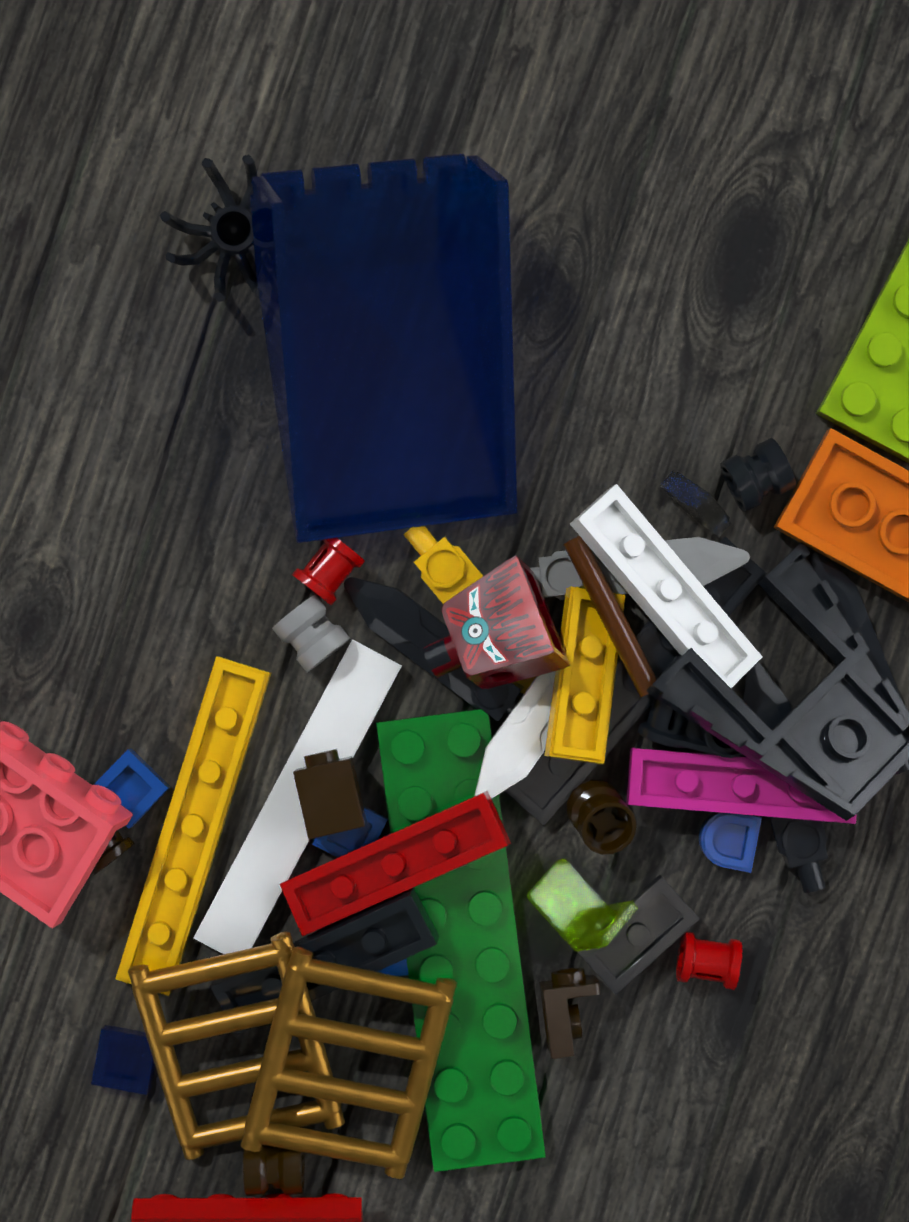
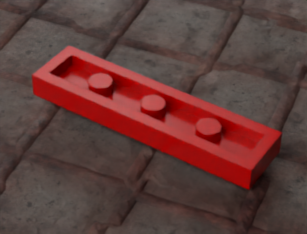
M485 791L280 883V887L301 935L305 936L511 844V841L489 792Z
M276 1193L267 1195L264 1198H235L228 1194H214L208 1198H179L171 1194H158L151 1198H133L131 1222H363L362 1197H348L343 1194L330 1193L321 1197L292 1198L286 1194Z

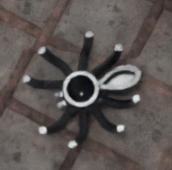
M245 155L242 158L246 170L247 190L239 206L236 205L227 183L213 161L208 158L202 161L204 170L217 188L225 206L221 208L213 202L210 205L216 212L215 216L204 212L203 217L211 223V226L186 222L167 211H163L160 214L161 220L174 229L189 235L211 237L212 241L198 252L187 255H176L167 252L166 260L181 266L198 265L219 250L220 256L214 274L215 291L213 295L218 302L226 299L225 277L231 256L235 257L245 281L258 298H263L266 291L255 276L246 257L247 253L252 256L258 270L269 281L276 284H287L297 279L298 268L295 259L286 250L261 241L259 239L260 236L281 241L295 247L304 246L308 242L304 235L298 236L259 224L260 220L276 212L298 207L302 203V198L293 194L289 198L273 201L252 212L250 208L258 193L259 184L255 162L250 155Z

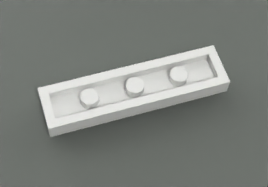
M617 484L607 489L570 523L578 535L681 656L692 648L730 688L762 658L761 654Z

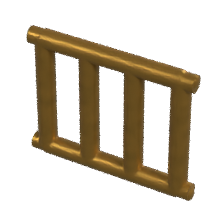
M281 932L271 937V944L153 971H149L148 965L133 966L128 970L142 1024L176 1135L186 1160L199 1158L204 1154V1148L242 1140L247 1119L246 1115L198 1126L189 1097L255 1083L263 1057L182 1075L173 1045L271 1024L278 998L166 1023L158 993L275 966L278 968L283 983L287 964L290 961L294 948L290 932ZM306 984L299 1014L316 1017ZM298 1037L301 1049L288 1051L284 1068L333 1077L324 1043ZM318 1098L314 1101L273 1109L270 1122L295 1127H304L324 1122L326 1129H335L345 1123L341 1103Z
M294 947L285 971L248 1111L241 1147L247 1151L259 1152L262 1145L379 1166L385 1168L384 1172L386 1175L402 1179L405 1176L406 1168L412 1155L454 1001L453 996L457 982L450 978H437L436 984L321 961L312 959L313 953L302 947ZM311 982L428 1006L420 1038L299 1014L306 983ZM292 1036L413 1060L406 1090L400 1091L284 1068ZM282 1091L399 1114L391 1145L270 1122L277 1092Z

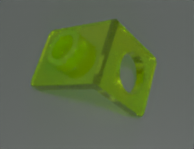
M566 859L556 860L527 894L531 904L574 951L607 946L638 909V906L633 901L607 905ZM611 920H613L605 929L602 930V928H603L606 924H608Z

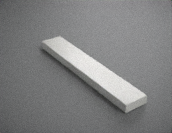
M352 639L194 935V939L222 954L241 951L254 946L282 893L280 883L289 880L309 842L293 771L306 767L304 756L327 750L337 749L339 759L350 756L353 758L402 665Z

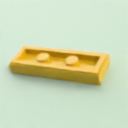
M571 586L566 588L560 641L570 666L555 671L544 756L604 764L618 652L586 589ZM613 593L622 611H624L625 595Z

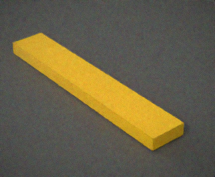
M216 656L118 968L116 980L131 984L128 970L133 966L148 965L149 971L181 964L271 672ZM172 990L161 992V994L169 996Z

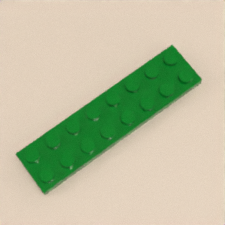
M482 709L376 723L390 834L475 796L485 748L492 739L489 715ZM498 794L497 796L492 798V801L502 821L500 799ZM506 847L413 887L431 919L439 939L437 945L406 958L409 979L436 984L437 978H450L457 982L453 996L454 1001L425 1103L434 1172L546 1158ZM412 1003L416 1037L420 1038L428 1006Z

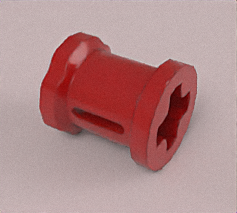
M327 531L322 537L324 544L304 569L297 568L292 575L332 606L337 600L334 593L355 567L360 568L365 560Z
M686 931L681 936L676 964L677 982L687 983L690 978L721 982L726 989L735 990L742 963V942L736 939H730L728 943L696 939L693 932Z

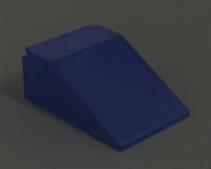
M464 154L424 157L423 178H417V167L414 159L368 163V183L361 184V173L358 164L312 168V189H305L301 169L261 173L259 177H252L253 195H250L256 276L297 543L517 513L509 185L506 178L478 155L467 156V163Z

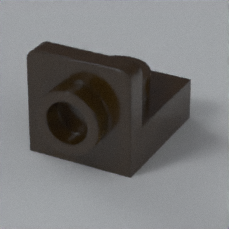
M584 968L556 970L551 972L552 980L539 982L547 1047L551 1059L574 1056L572 1039L582 1038L578 1004L568 1005L567 999L601 994L598 979L595 975L585 976Z

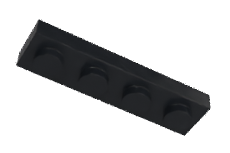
M411 888L293 942L294 947H302L313 953L312 959L377 972L437 945L439 935L415 889ZM275 966L214 980L210 987L222 1009L228 1010L279 998L282 981L278 968ZM311 982L306 983L311 1001L340 989ZM244 1029V1030H240V1031H235V1033L238 1035V1034L243 1033V1032H245V1031H247V1030H249V1029Z

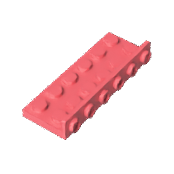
M1 721L0 892L53 929L64 920L115 832L128 824L133 813L121 805V799L113 791L100 785L90 784L74 773L75 767L68 760L57 754L45 753L29 742V735L23 729L12 723Z

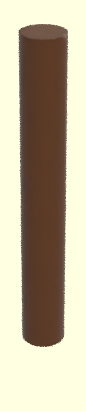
M577 536L564 543L563 546L640 697L649 694L646 690L657 678L592 550L580 536Z

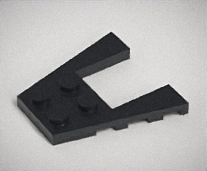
M801 542L758 584L837 665L772 730L692 648L683 654L646 691L847 821L854 817L909 760V711L888 677L882 680L867 656L870 648L858 631L854 634L836 606L840 600L827 579L821 582L806 558L810 552Z

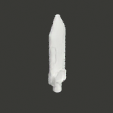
M555 671L536 676L486 746L475 796L485 791L489 792L491 799L527 777L544 753Z

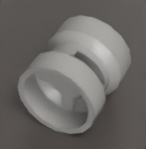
M316 594L293 609L272 628L282 642L291 643L297 651L296 660L306 673L325 661L351 639L340 625H334L326 617V607Z

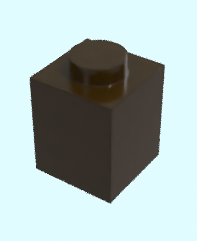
M337 749L304 756L306 767L293 771L308 840L365 827L367 819L352 756L339 759Z

